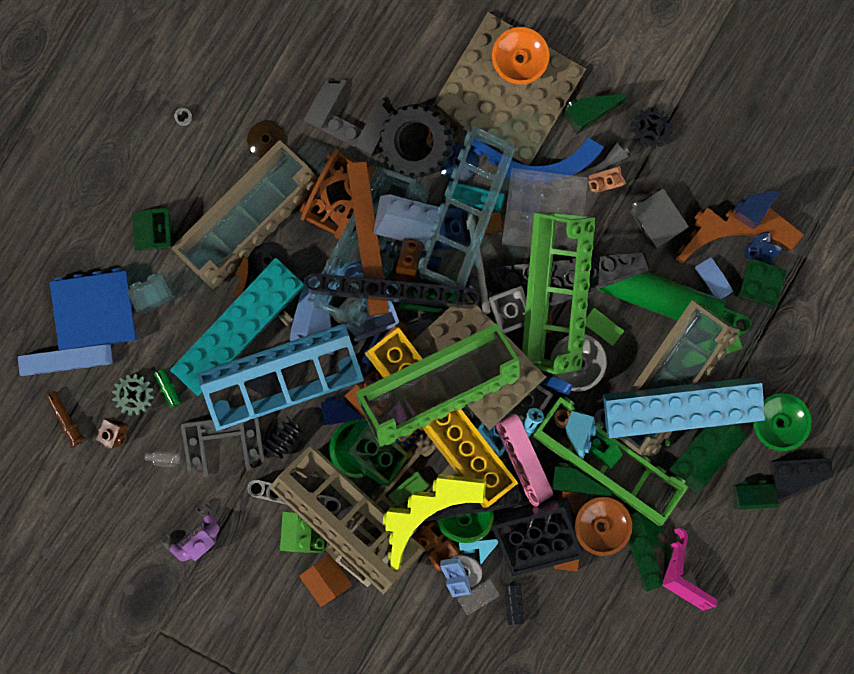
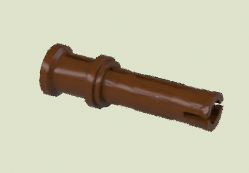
M50 392L51 395L47 394L45 398L62 425L61 431L67 436L70 442L69 446L71 448L75 447L86 439L81 436L77 429L78 424L75 421L72 422L57 392Z

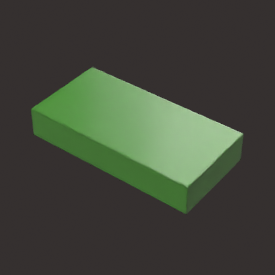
M595 308L586 317V327L611 346L616 343L624 332L623 329Z
M417 471L388 496L397 506L408 501L409 496H412L414 491L423 492L426 490L429 484Z

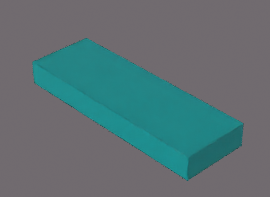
M449 181L445 200L492 212H501L505 194Z

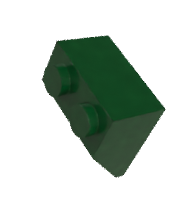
M769 480L757 481V485H750V481L738 482V486H733L734 509L779 508L775 485L769 484Z

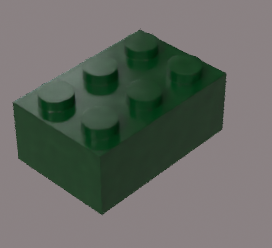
M358 420L338 449L340 454L376 484L390 486L409 457V454L395 442L380 447L367 420Z

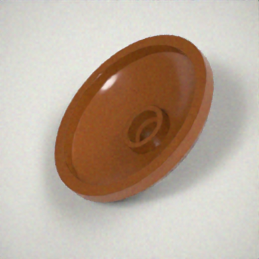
M597 497L587 501L579 509L575 517L574 529L579 544L586 551L599 556H608L617 553L627 544L632 533V520L628 510L617 500L608 497ZM599 522L603 524L602 529L597 528Z

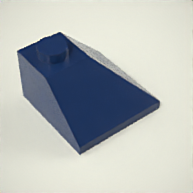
M466 208L441 209L438 228L428 243L429 251L472 246L470 231L467 230L466 224L468 220Z

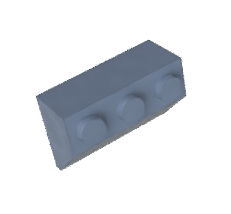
M393 195L380 196L373 234L404 241V238L421 241L423 246H427L438 228L441 207Z

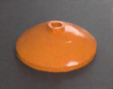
M525 27L512 28L502 33L496 40L492 50V63L498 75L505 81L516 85L529 84L539 79L545 72L549 63V48L544 38L536 31ZM517 56H522L524 60L519 62L516 58Z

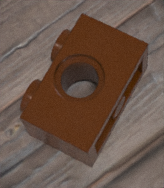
M404 238L397 264L395 281L415 283L423 242Z

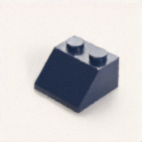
M774 190L750 195L746 199L742 198L734 208L736 213L733 217L754 229L767 213L779 191Z

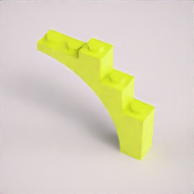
M439 474L437 480L434 479L433 491L436 493L414 491L412 496L408 498V508L411 509L390 507L387 513H384L383 524L386 525V531L393 532L390 533L389 538L392 552L388 554V563L391 564V569L396 571L400 569L409 537L426 518L452 505L483 503L486 479Z

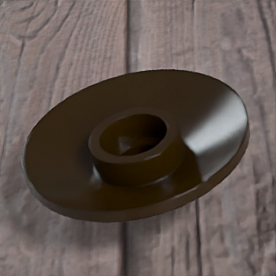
M262 121L255 124L250 129L247 137L250 151L259 158H262L279 140L285 144L283 130L276 123L270 121ZM268 136L269 141L263 142L262 138Z

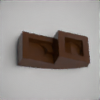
M245 257L236 272V276L242 278L233 294L237 298L246 290L249 280V260Z

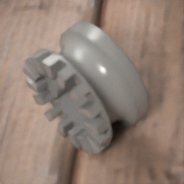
M180 108L175 111L174 118L179 125L186 126L192 121V114L188 109ZM183 112L188 113V119H185L183 122L178 120V116L182 115Z

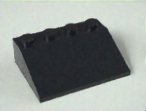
M568 497L495 517L492 529L512 576L585 557L583 547L579 544L575 534V516Z

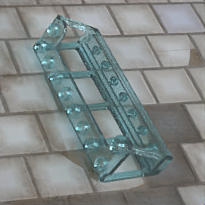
M473 127L472 132H467L463 145L466 146V149H461L458 157V160L461 161L459 168L455 167L451 176L454 179L452 186H447L444 195L447 197L446 203H441L438 211V214L441 215L439 222L435 221L431 230L434 233L432 240L428 239L424 249L428 252L425 258L421 257L417 269L420 272V278L444 286L465 287L516 146L476 127ZM474 139L504 150L495 175L466 162ZM463 168L488 178L493 182L482 211L452 198ZM450 204L479 216V221L469 247L439 235ZM436 240L466 253L457 281L427 269Z
M377 166L369 182L374 216L377 215L380 196L386 195L391 184L407 190V199L427 203L428 194L415 179ZM397 179L406 181V182H408V183H410V184L407 185V184H405V183H403V182H401V181H399V180H397ZM354 212L321 274L344 276L356 250L359 248ZM392 239L385 253L380 252L384 280L388 273L392 271L393 264L400 255L403 241ZM317 281V283H316V285H315L314 288H316V287L319 286V284H320L319 281ZM332 281L328 287L336 290L339 283ZM355 283L350 284L351 286L357 289L359 288V286ZM311 293L308 301L314 307L358 329L365 323L368 314L367 299H361L360 302L351 300L343 311L328 305L332 296Z

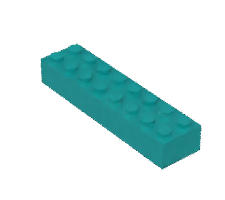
M275 258L170 371L193 393L201 397L203 392L197 373L235 361L306 285L279 259Z

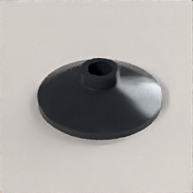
M267 242L256 246L249 256V267L256 277L269 265L264 263V259L267 257L271 259V262L277 258L287 266L286 254L280 246Z

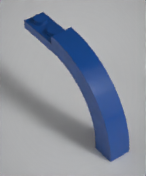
M475 137L470 143L473 153L478 156H486L488 158L487 161L496 167L497 165L501 166L498 174L516 182L532 185L557 183L577 175L587 168L604 148L587 137L583 145L574 154L561 162L547 166H527L506 158Z

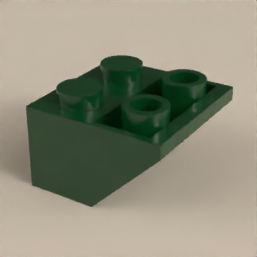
M168 208L148 209L132 213L135 251L171 249L173 246L171 211Z

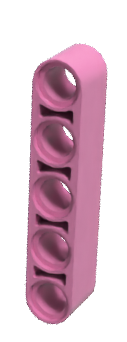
M511 413L496 424V429L532 505L538 506L551 498L553 491L520 418L515 413Z

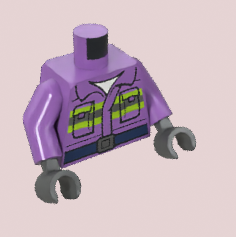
M202 503L204 506L202 510L196 508V512L204 517V520L183 539L175 544L172 537L166 534L168 540L166 542L160 540L161 544L167 550H170L180 561H187L189 559L196 561L216 543L219 526L211 514V508Z

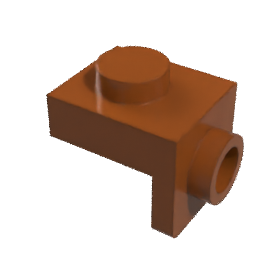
M447 539L427 557L431 565L440 571L441 560L450 559L453 556L460 555L462 552L451 539Z

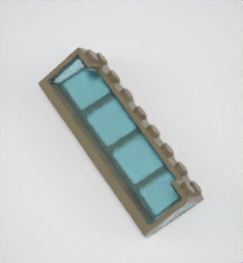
M279 140L171 249L214 290L237 268L244 257L248 258L252 250L262 244L264 239L271 232L275 231L277 226L284 219L288 218L298 205L303 203L304 199L313 191L318 178L299 157Z
M692 300L630 391L705 383V379L716 370L715 365L717 362L722 360L727 354L726 349L737 340V333L740 330L699 302ZM672 431L617 438L638 454L653 456V454L655 455L661 449L660 444L671 435Z

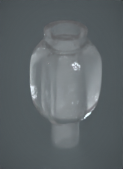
M164 448L157 449L153 453H145L144 458L145 461H153L157 466L173 467L175 464H180L181 454L174 449Z

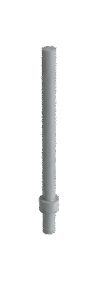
M468 206L466 207L468 218L466 224L467 230L470 231L482 311L485 314H489L490 306L477 232L479 228L478 220L475 219L474 207Z

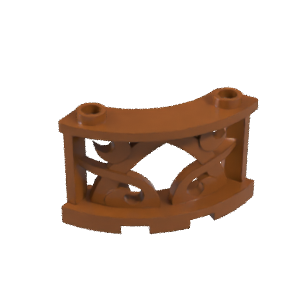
M335 149L333 154L329 153L324 162L326 166L316 182L308 202L305 201L300 212H302L301 220H307L335 234V238L342 240L354 217L352 198L350 201L339 200L331 206L327 197L326 187L335 182L345 180V190L351 196L348 186V172L344 173L342 166L339 170H335L334 165L338 162L347 167V164L359 162L339 153V150ZM372 165L367 167L370 184L377 170ZM330 172L333 176L326 179L328 173ZM319 191H320L321 199H316V197H317V195H318V193H319ZM315 205L320 207V210L317 212L318 214L325 210L327 211L323 219L311 213ZM339 205L345 207V211L342 213L339 212V209H337L336 213L334 212ZM329 217H331V219H332L338 226H336V225H334V224H332V223H330V222H328V221H326V220H327Z

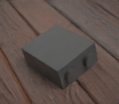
M658 189L653 190L648 194V199L636 201L632 204L633 208L629 211L654 249L689 227L664 189L660 191Z

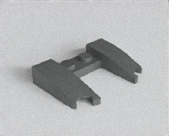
M326 80L307 112L304 122L373 156L382 138L379 136L380 130H383V123L389 119L390 115L382 106L385 104L384 100L380 98L362 130L331 114L347 81L341 80V83H329V80Z
M259 417L216 431L212 419L181 423L188 472L195 468L204 471L203 477L209 476L204 440L241 435L246 471H250L252 469L251 464L259 458L262 462L265 460Z

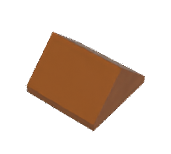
M330 554L299 575L320 607L352 586L350 580Z

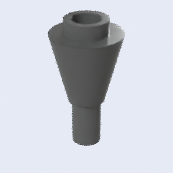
M616 143L606 159L597 168L600 171L605 170L608 166L628 158L627 154L630 151L623 143L620 145Z

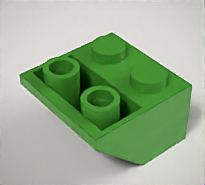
M283 512L280 551L324 553L325 539L296 512Z

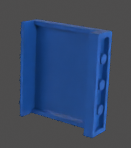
M123 268L112 269V273L104 274V271L93 272V276L85 277V274H78L73 276L74 279L66 280V277L54 278L55 281L50 282L59 351L138 340L134 327L127 277L129 273L127 271H123Z

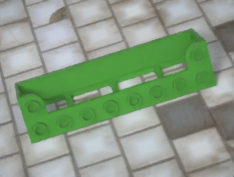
M550 211L534 212L522 352L539 370L553 374L581 370L595 217ZM556 221L567 223V236L572 239H578L577 251L554 248ZM554 254L576 257L573 289L551 286ZM550 292L573 295L570 327L547 323ZM547 330L569 333L568 352L559 354L555 361L544 358Z
M560 397L532 437L601 486L611 491L652 522L662 526L688 489V486L685 485L686 481L677 475L676 477L667 476V472L660 466L654 467L650 464L651 460L644 455H637L627 444L623 445L618 441L619 438H609L608 434L602 430L604 427L595 422L597 432L617 443L620 451L645 468L644 474L632 493H629L604 475L608 467L603 465L600 471L596 470L572 453L574 449L572 444L567 449L542 431L557 408L567 409L570 413L572 411L576 412L573 407L574 402L566 397L564 399ZM580 410L577 411V413L585 414ZM650 473H653L675 489L661 515L636 498L638 491Z

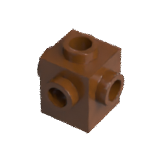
M114 417L104 419L98 428L96 440L108 449L119 447L126 440L125 434L129 425Z
M433 520L428 525L426 522L417 529L419 533L414 537L417 543L428 552L432 547L436 550L443 543L441 539L445 535L439 529L436 520Z

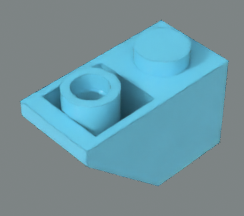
M572 411L566 426L567 437L579 458L584 459L585 453L590 451L591 436H595L597 425H595L594 417Z

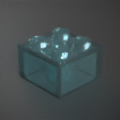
M155 273L147 277L148 281L144 283L137 282L130 286L131 289L127 293L138 313L143 315L176 298L164 275Z

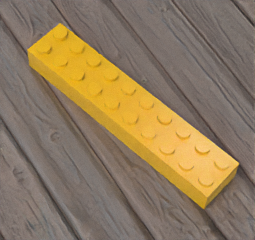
M399 327L365 352L383 378L422 360V357ZM427 378L401 391V395L413 417L443 403L431 378ZM437 378L447 400L452 399V396ZM462 409L454 410L448 413L446 417L442 419L437 418L431 421L428 426L423 427V430L459 476L486 479L485 499L483 503H480L483 508L492 505L518 484Z

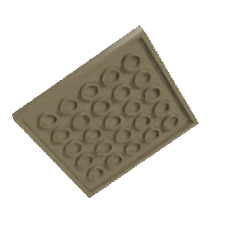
M487 12L432 106L435 104L439 105L465 126L463 130L521 164L530 166L586 69L549 48V63L539 79L525 85H516L505 81L498 75L493 66L492 50L498 37L505 31L515 27ZM517 56L516 58L519 62L524 60L522 56Z

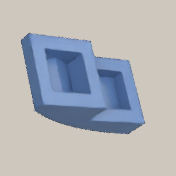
M711 257L695 267V270L705 282L712 296L722 299L733 292L730 284Z
M460 558L441 560L440 567L447 578L446 586L452 597L471 594L469 581Z

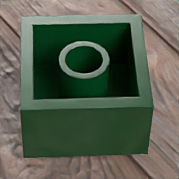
M749 259L736 297L772 309L775 308L788 270Z

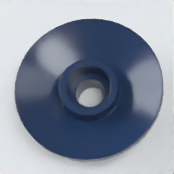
M455 144L452 147L453 155L449 157V162L446 166L441 168V172L447 179L461 182L469 179L474 174L477 167V158L468 146ZM455 159H461L462 163L460 165H456L454 162Z

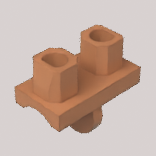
M620 166L589 175L590 181L588 183L591 191L594 193L626 184L622 177Z

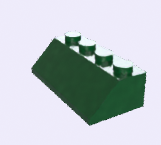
M736 424L703 427L667 470L675 477L677 475L685 480V485L697 495L744 441L746 435Z
M655 505L650 506V508L657 512ZM636 511L630 513L632 533L627 543L644 590L648 592L662 587L672 557V551L663 526H658Z

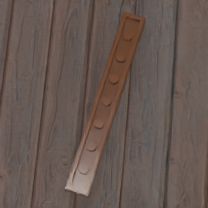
M367 163L347 164L363 278L384 280L378 236L373 234L375 216ZM370 285L367 290L373 294L378 291V287ZM367 299L369 316L389 314L387 301Z

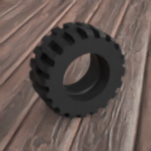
M410 104L397 108V111L392 112L389 115V119L384 121V128L380 130L379 134L382 137L381 142H379V148L382 147L383 149L381 154L383 158L387 159V165L393 167L398 174H404L406 177H424L440 171L449 162L448 159L454 152L452 147L455 145V139H453V134L455 133L454 129L449 125L451 123L450 120L443 116V112L436 110L435 107L430 105ZM415 122L428 126L434 140L431 152L421 159L409 157L401 144L403 130L406 126Z

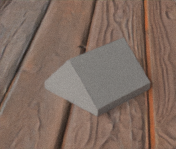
M522 286L488 297L495 322L503 333L524 326L526 297Z

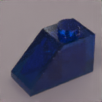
M336 397L325 398V402H321L324 425L345 423L350 420H363L359 413L343 401L336 400Z

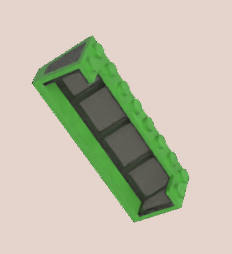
M496 323L357 391V401L380 447L389 445L397 438L408 436L413 430L419 427H426L431 421L437 418L442 419L448 413L460 410L466 404L472 401L476 402L490 392L494 393L506 384H513L520 378L519 359Z

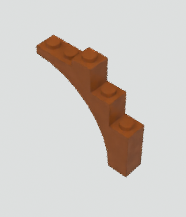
M709 208L705 211L701 209L694 217L697 220L694 225L699 231L695 229L688 237L691 241L687 246L683 244L676 252L679 256L676 259L683 263L694 251L719 238L740 235L756 236L764 232H770L771 242L782 246L787 251H791L804 234L771 208L768 209L759 225L754 229L734 218L733 216L736 212L732 209L724 216L726 221Z

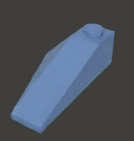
M315 279L309 282V286L312 288H316L320 284ZM306 286L301 290L291 328L290 342L332 328L330 318H332L331 312L328 311L326 302L328 300L327 295L312 294L308 292Z

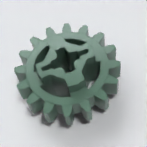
M128 374L126 375L127 380L120 378L121 384H114L117 391H112L113 394H116L112 401H118L115 407H122L121 413H125L128 410V415L132 416L133 411H135L136 415H140V410L147 411L146 405L152 406L149 399H154V396L150 395L154 389L148 388L151 384L149 381L144 383L145 377L142 376L138 379V375L134 374L133 378H131ZM137 382L140 385H138L137 387H132L129 383ZM124 389V397L121 398V391ZM130 390L137 391L135 395L137 400L129 398L131 396ZM145 392V393H146V396H145V400H144V402H143V400H142V393ZM131 402L134 403L137 407L130 408L126 405Z

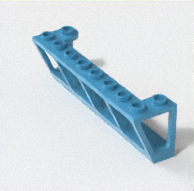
M345 323L197 373L200 387L216 431L364 381ZM347 347L350 356L343 358L339 362L340 373L324 378L318 357ZM313 359L320 379L287 390L281 369ZM276 372L283 392L251 403L244 382ZM238 384L246 405L231 409L229 403L225 400L212 403L209 394Z

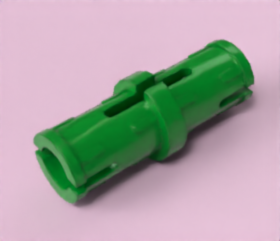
M165 369L155 372L154 376L161 387L160 392L164 393L170 408L179 405L181 401L174 390L175 385L174 383L171 384Z

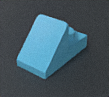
M487 539L473 543H459L460 551L464 550V554L475 553V549H479L480 564H482L498 544L497 539Z

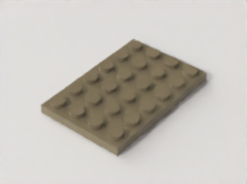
M466 295L465 300L469 303H473L470 297ZM478 306L472 309L450 307L411 344L422 359L495 323ZM505 334V338L519 359L520 378L513 384L502 386L494 393L490 392L476 402L472 401L466 404L468 409L489 430L546 378ZM503 342L511 360L514 359L511 353L509 352L508 348L506 347L505 343ZM494 345L470 358L482 383L500 375V365L506 363L498 345ZM462 361L436 374L456 396L478 386L466 361Z

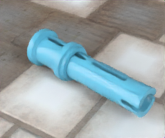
M537 408L529 409L527 417L522 420V425L528 438L537 431L538 424L544 419L543 412Z

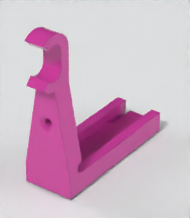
M683 528L674 530L680 536V541L671 544L674 551L662 586L703 611L716 607L718 601L716 598L681 577L683 575L688 534Z

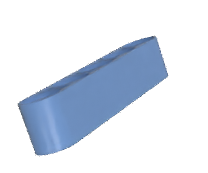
M110 344L18 356L20 376L113 364Z

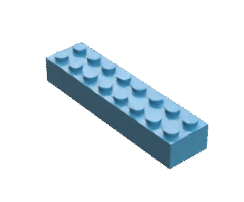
M758 377L603 394L606 432L609 438L765 420L763 387Z

